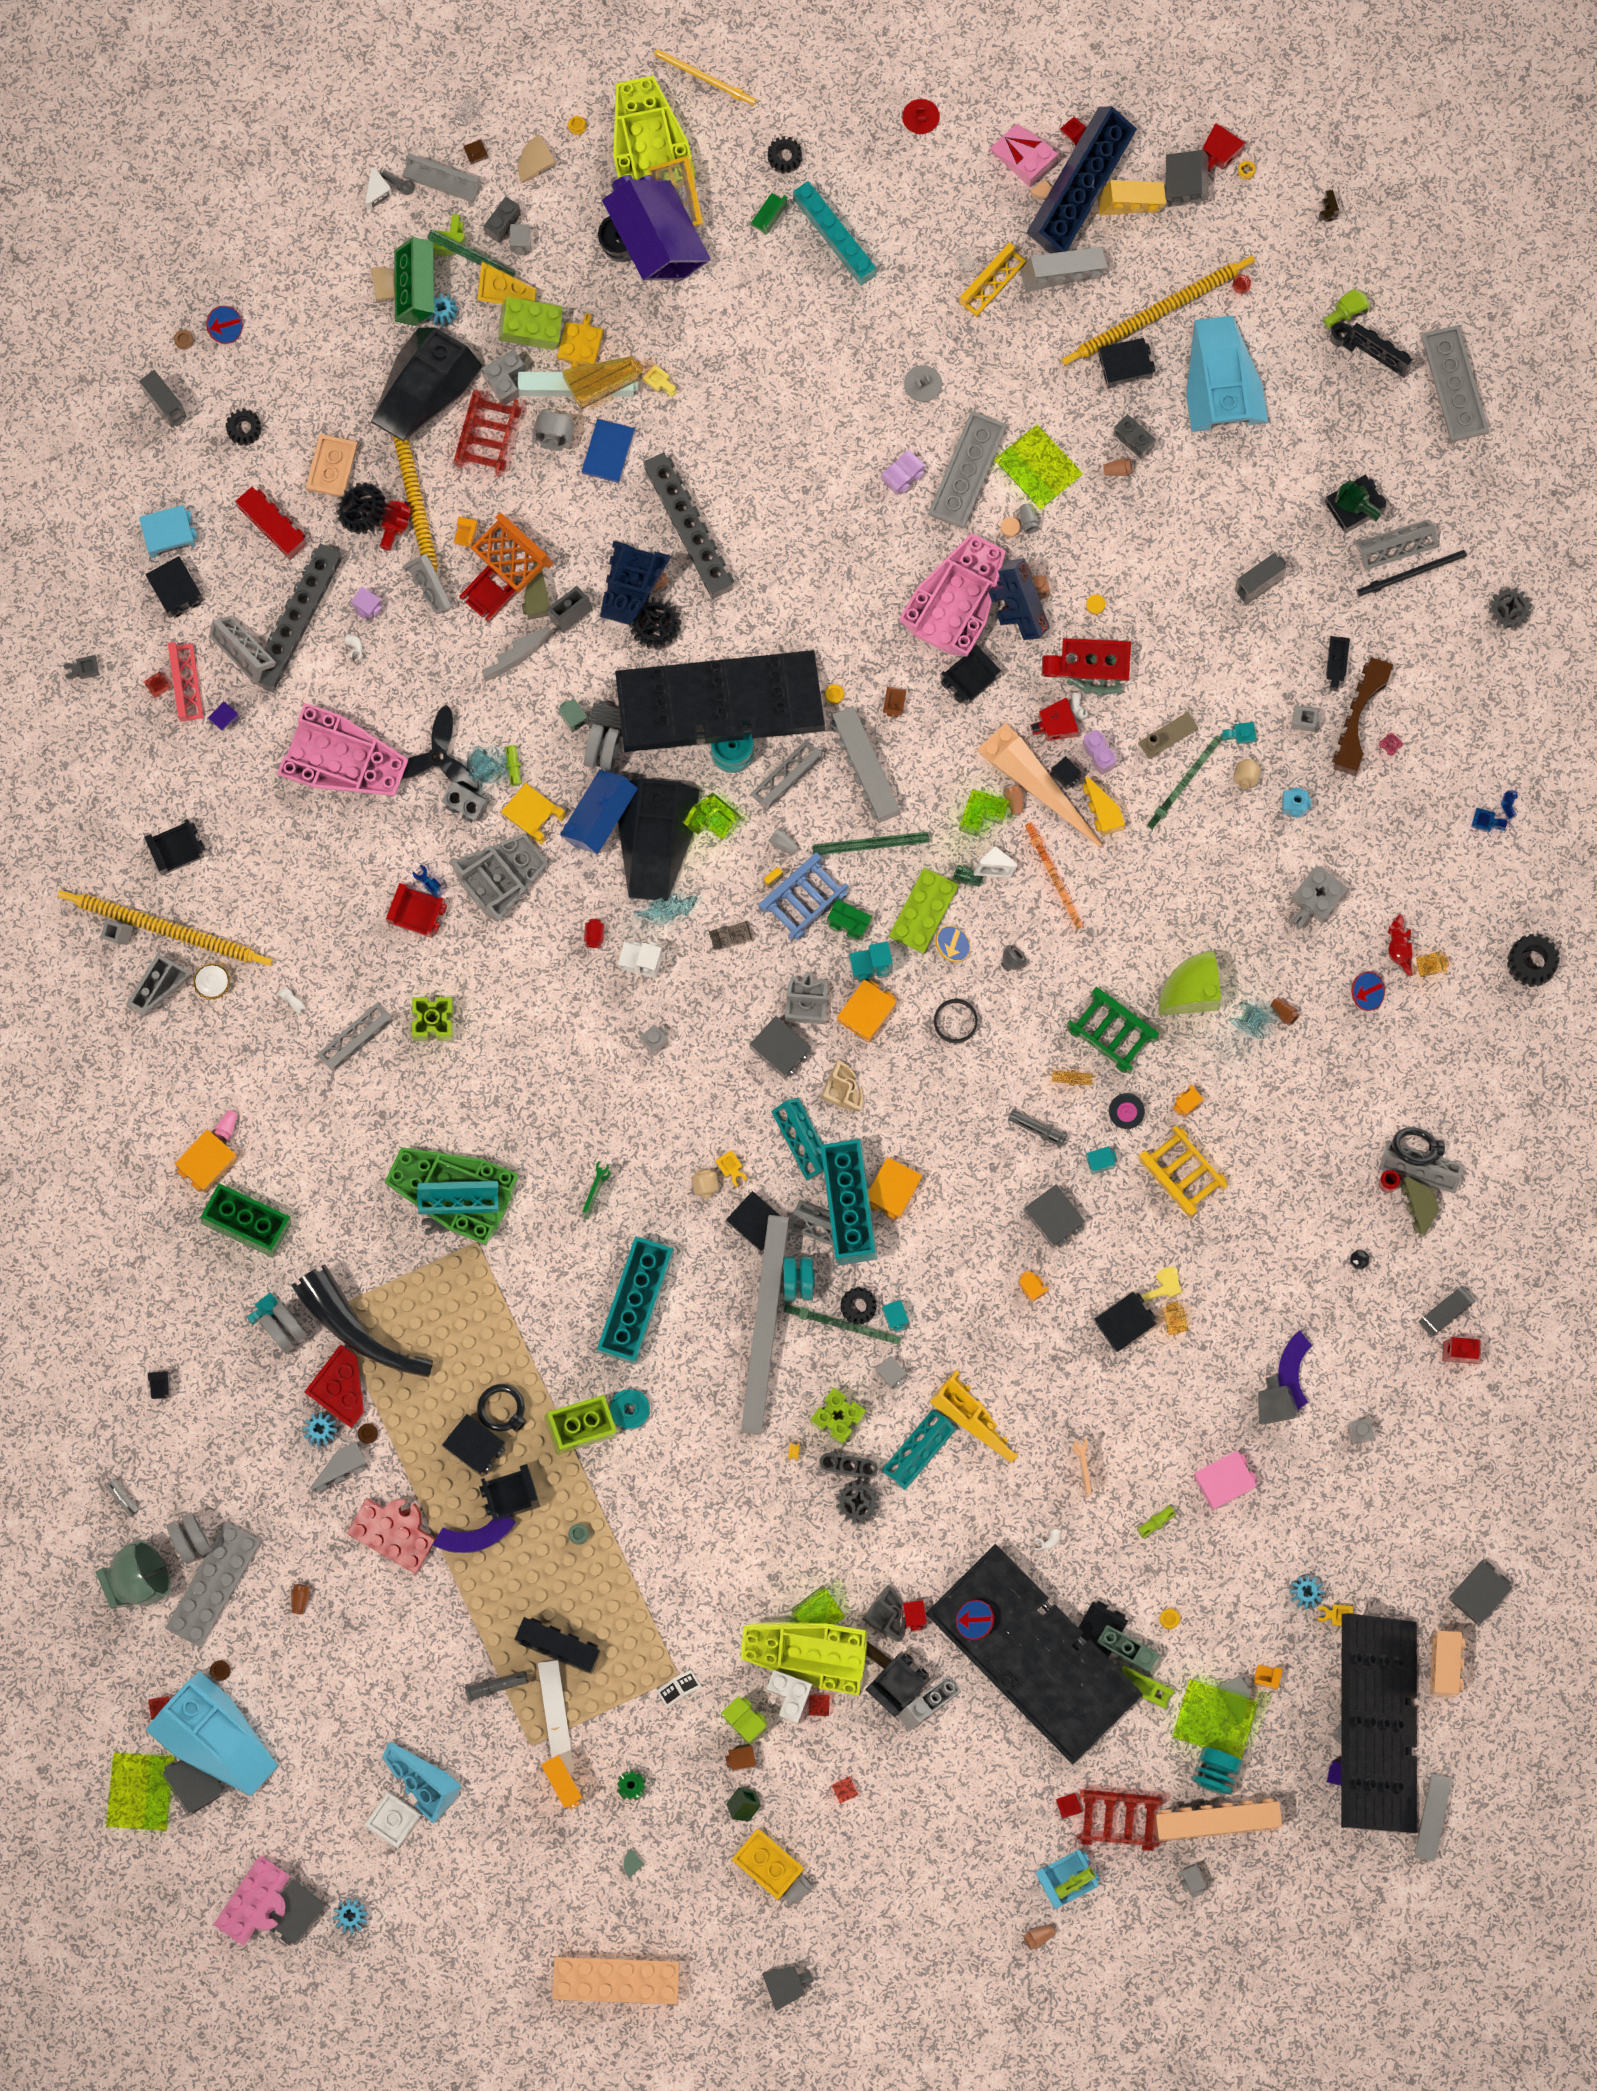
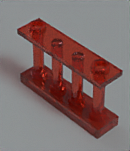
M473 389L454 458L455 467L463 468L464 463L473 462L494 467L495 474L500 477L501 471L505 472L507 465L505 460L515 420L520 418L522 407H519L517 399H514L512 407L484 401L481 391ZM484 408L510 414L508 424L480 419L477 416L478 410ZM481 426L505 432L503 442L476 437L472 434L473 428ZM477 444L500 450L498 460L472 455L467 451L468 446Z
M1080 1789L1079 1799H1083V1803H1085L1083 1835H1076V1840H1080V1844L1092 1845V1842L1134 1845L1142 1846L1141 1850L1154 1851V1848L1159 1847V1842H1152L1155 1810H1157V1806H1162L1163 1797ZM1096 1800L1104 1801V1805H1106L1103 1837L1091 1836L1093 1804L1096 1803ZM1116 1802L1124 1803V1807H1126L1124 1839L1111 1838L1113 1811ZM1137 1804L1145 1805V1809H1147L1144 1841L1132 1840L1134 1808L1137 1807Z

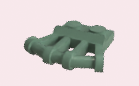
M1089 654L1086 656L1085 661L1087 664L1093 665L1096 663L1097 658L1095 655ZM1109 655L1105 658V663L1112 666L1116 663V658ZM1069 678L1067 680V684L1076 686L1084 691L1085 694L1090 692L1100 697L1117 693V695L1122 694L1120 681H1114V686L1104 687L1105 680H1100L1099 686L1091 685L1092 679H1087L1086 683L1079 679Z

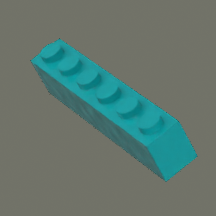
M807 181L793 191V200L859 285L862 286L875 277L876 266L811 183Z

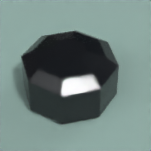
M1356 1250L1350 1255L1351 1266L1356 1270H1363L1369 1265V1255L1363 1250Z

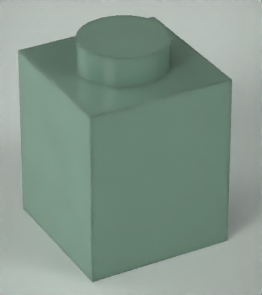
M575 699L567 700L560 705L558 709L559 715L572 733L588 723V717Z

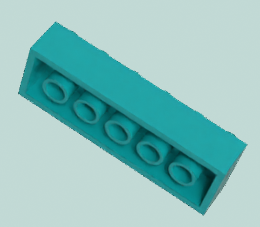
M855 1139L820 1145L835 1259L838 1266L878 1260L861 1140Z
M635 1236L597 1347L599 1354L636 1365L674 1254L673 1248Z

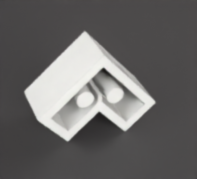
M634 941L624 942L618 961V968L656 979L663 958L662 948L654 942H648L647 944L642 942V946Z
M773 1670L767 1691L785 1698L779 1718L795 1724L799 1723L812 1684Z

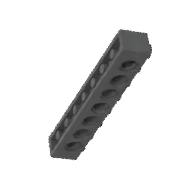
M663 452L644 461V469L711 599L713 600L733 590L732 583H734V579L730 572L726 573L724 559L722 556L717 555L715 551L717 546L714 540H709L707 536L709 531L705 523L700 522L698 518L700 514L697 507H692L690 503L692 499L688 490H683L681 486L683 484L682 478L679 473L675 474L673 470L675 466L671 457H666ZM662 473L669 474L665 479L659 477ZM675 489L678 492L675 495H670L668 491ZM678 506H685L686 510L680 512L676 508ZM692 522L695 525L692 528H687L685 524ZM695 539H702L703 543L696 545L693 541ZM705 555H709L712 557V559L710 561H704L702 560V557ZM713 572H719L721 574L717 578H713L710 576Z
M321 543L318 548H314L312 551L310 564L304 567L303 577L300 582L296 583L292 599L289 598L285 604L286 610L283 616H279L275 632H271L268 637V645L264 650L276 662L275 667L271 671L263 670L260 681L253 683L273 693L343 559L341 552ZM319 564L326 565L323 570L316 569ZM310 581H317L315 586H308ZM303 597L309 599L304 604L299 603V600ZM294 614L300 615L299 619L295 621L290 618ZM283 632H291L289 637H282ZM276 648L283 649L280 654L273 653ZM259 659V662L261 664L266 662L265 660Z

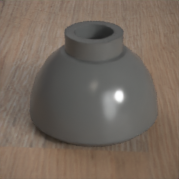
M1013 945L1006 946L1003 951L1001 966L1008 972L1024 968L1027 965L1025 955Z

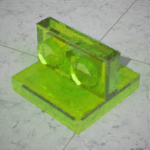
M823 1585L791 1609V1614L798 1623H826L835 1625L846 1617Z

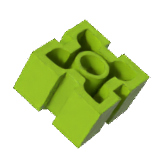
M412 997V1014L414 1018H417V1021H412L413 1041H429V1036H436L437 1041H453L452 1020H448L453 1018L454 1015L452 997H436V1002H430L428 997ZM432 1016H435V1018L437 1019L435 1022H430L428 1020H431Z
M833 1387L824 1400V1404L827 1406L824 1410L819 1407L810 1419V1423L822 1432L825 1429L831 1431L830 1438L844 1446L852 1434L850 1427L852 1424L856 1427L866 1415V1410L854 1401L851 1405L846 1403L847 1396ZM842 1413L843 1419L834 1420V1414Z
M738 1696L721 1712V1716L750 1746L767 1730V1720L760 1712L755 1714L751 1710L753 1705L745 1697L741 1699Z

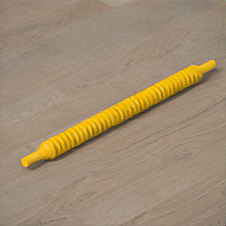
M1251 255L1237 264L1229 263L1227 266L1219 268L1214 273H1210L1201 278V280L1199 279L1192 283V285L1190 284L1188 287L1186 286L1179 290V292L1177 291L1175 294L1166 297V299L1164 298L1162 301L1153 304V306L1142 310L1136 316L1133 315L1124 320L1123 323L1120 322L1118 325L1111 327L1110 330L1107 329L1105 332L1098 334L1097 337L1089 339L1088 342L1085 341L1084 344L1079 345L1077 351L1062 358V364L1065 366L1080 357L1088 358L1089 355L1092 356L1094 353H1097L1099 347L1111 345V343L1114 344L1115 341L1123 339L1124 336L1126 337L1128 334L1136 332L1137 329L1145 327L1150 322L1158 320L1163 315H1167L1176 310V308L1178 309L1185 305V303L1187 304L1189 301L1198 298V296L1200 297L1202 294L1211 291V289L1213 290L1215 287L1224 284V282L1235 278L1241 269L1255 262L1253 256Z
M393 436L402 480L406 490L405 493L409 508H411V518L415 536L417 537L420 556L427 554L436 573L438 563L435 550L433 549L434 545L419 488L420 485L409 438L403 442Z
M59 890L57 895L59 898L74 902L80 909L83 908V910H88L89 912L93 911L95 914L98 912L99 915L107 916L114 920L117 919V921H122L123 923L127 922L129 925L132 923V926L141 927V929H146L147 931L151 930V932H156L157 934L161 933L163 936L166 934V937L175 938V940H180L181 942L185 941V943H190V945L195 944L196 947L200 945L202 949H209V951H214L215 953L219 952V954H224V956L229 955L230 958L234 956V959L245 963L255 961L271 966L273 959L255 954V951H252L249 947H242V945H237V943L232 944L231 941L227 942L225 939L222 941V938L213 937V935L206 933L203 934L200 931L198 933L197 930L193 931L191 928L188 930V927L179 926V924H174L173 922L169 923L167 920L164 922V919L159 920L158 917L145 915V913H140L139 911L135 912L133 909L130 911V908H125L115 903L111 904V902H106V900L101 901L99 898L96 900V897L84 893L82 895H75Z

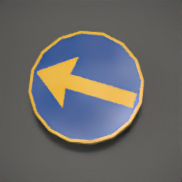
M952 925L939 929L935 938L939 953L951 962L965 960L970 954L971 948L966 934L958 927Z

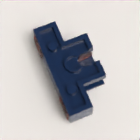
M1025 558L1008 560L998 570L1001 580L997 581L998 586L991 587L988 590L992 603L999 600H1004L1005 602L1002 609L996 613L1000 625L1017 623L1023 640L1041 638L1050 626Z

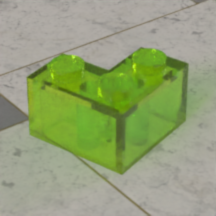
M972 789L959 825V831L978 837L984 819L1003 825L1009 808V801Z
M712 792L692 807L683 823L697 835L709 828L717 837L724 840L733 833L742 816Z

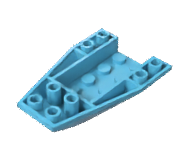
M1233 315L1194 321L1186 392L1191 432L1211 430L1212 424L1248 420L1249 425L1268 423L1263 385Z
M201 1671L187 1681L145 1730L176 1758L249 1796H252L278 1767L232 1699Z

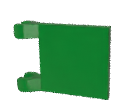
M601 1161L596 1163L597 1175L582 1210L583 1216L587 1220L602 1183L611 1175L609 1164L606 1165L604 1170H602V1167L599 1168Z

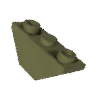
M1405 1177L1402 1181L1403 1184L1400 1185L1403 1196L1407 1195L1409 1203H1406L1409 1215L1413 1214L1415 1222H1412L1415 1234L1419 1233L1420 1238H1422L1427 1233L1439 1207L1432 1189L1410 1177Z

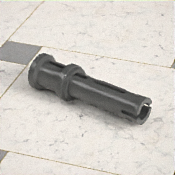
M1015 1109L1011 1111L1008 1117V1121L1041 1136L1043 1141L1047 1140L1057 1145L1059 1149L1068 1135L1066 1132L1062 1133L1054 1129L1052 1125L1047 1124L1046 1126L1019 1113Z
M523 1671L491 1681L483 1679L482 1682L473 1685L465 1684L467 1698L469 1702H473L476 1698L490 1697L494 1692L528 1684L527 1674Z

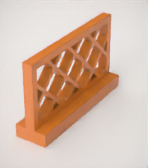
M500 512L495 517L498 521L471 549L514 590L520 593L545 566L549 569L554 562ZM500 528L502 530L501 537L493 538L494 533ZM505 541H513V548L505 549ZM501 542L499 550H492L493 543ZM483 544H488V551L480 552L478 549ZM525 551L524 559H516L517 552ZM512 553V560L504 561V554ZM500 554L499 562H491L492 555ZM524 563V570L515 572L516 564ZM528 563H538L533 570H528ZM511 565V572L503 573V566ZM515 576H523V580L516 586L514 584Z

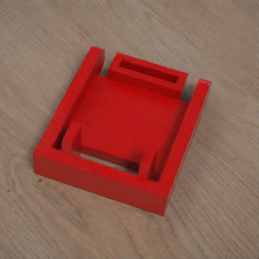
M488 565L460 594L459 598L463 601L469 596L465 603L482 618L488 613L485 621L489 623L517 591ZM495 574L507 584L504 587V591L491 580Z

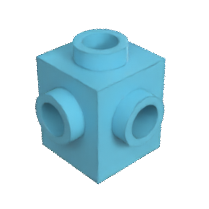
M1302 788L1284 790L1282 795V814H1289L1291 817L1306 815L1307 809L1311 808V797H1308V791H1303Z

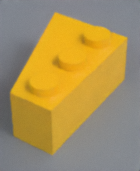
M1110 180L1098 196L1099 216L1140 212L1157 213L1166 205L1164 182Z

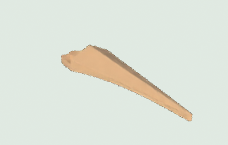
M1007 723L1000 727L977 749L991 765L1043 802L1096 845L1102 847L1101 842L1023 739Z

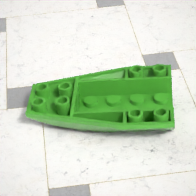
M401 1147L385 1180V1184L417 1206L418 1183L498 1181V1212L427 1214L449 1231L487 1245L496 1234L512 1200L519 1174L483 1159ZM470 1200L462 1202L465 1206H472L474 1204ZM484 1200L482 1202L485 1206H494L493 1200ZM422 1201V1208L434 1205L430 1201ZM444 1201L442 1203L445 1207L453 1205L451 1201Z

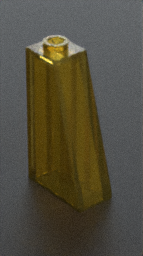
M633 356L565 369L562 371V375L579 408L582 410L642 379L643 367L639 360L635 361Z

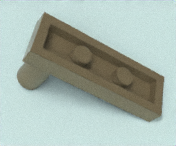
M1187 712L1156 732L1149 734L1148 737L1139 741L1138 744L1147 758L1151 759L1198 730V726Z

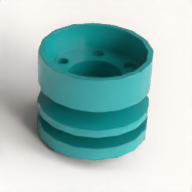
M1203 1747L1198 1760L1204 1763L1206 1767H1196L1195 1771L1202 1774V1776L1193 1775L1191 1780L1208 1791L1232 1795L1233 1789L1225 1784L1235 1785L1236 1781L1228 1776L1229 1774L1238 1775L1243 1761L1219 1750Z

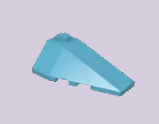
M392 1742L388 1743L382 1756L383 1760L396 1778L403 1779L406 1786L405 1792L407 1794L412 1792L418 1803L415 1804L417 1809L432 1823H435L456 1800L461 1785L443 1770Z

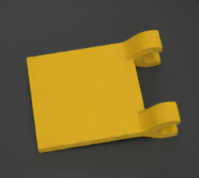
M527 783L520 788L501 811L505 817L541 845L546 841V838L539 829L553 814L562 822L567 816L563 809L554 805Z

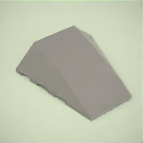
M525 833L502 841L498 845L486 847L482 851L470 853L463 858H456L450 861L461 886L481 911L497 922L548 865L547 860Z

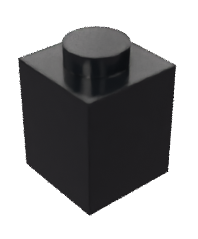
M1066 756L1051 768V774L1066 790L1070 787L1072 789L1081 782L1082 772Z

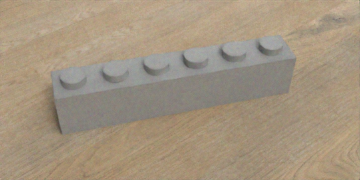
M854 706L832 714L831 728L834 733L838 732L840 739H838L840 748L842 750L845 749L848 754L845 757L849 767L853 766L856 772L853 776L857 785L861 784L863 788L861 794L864 801H869L871 808H869L872 819H877L878 823L900 815L898 803Z

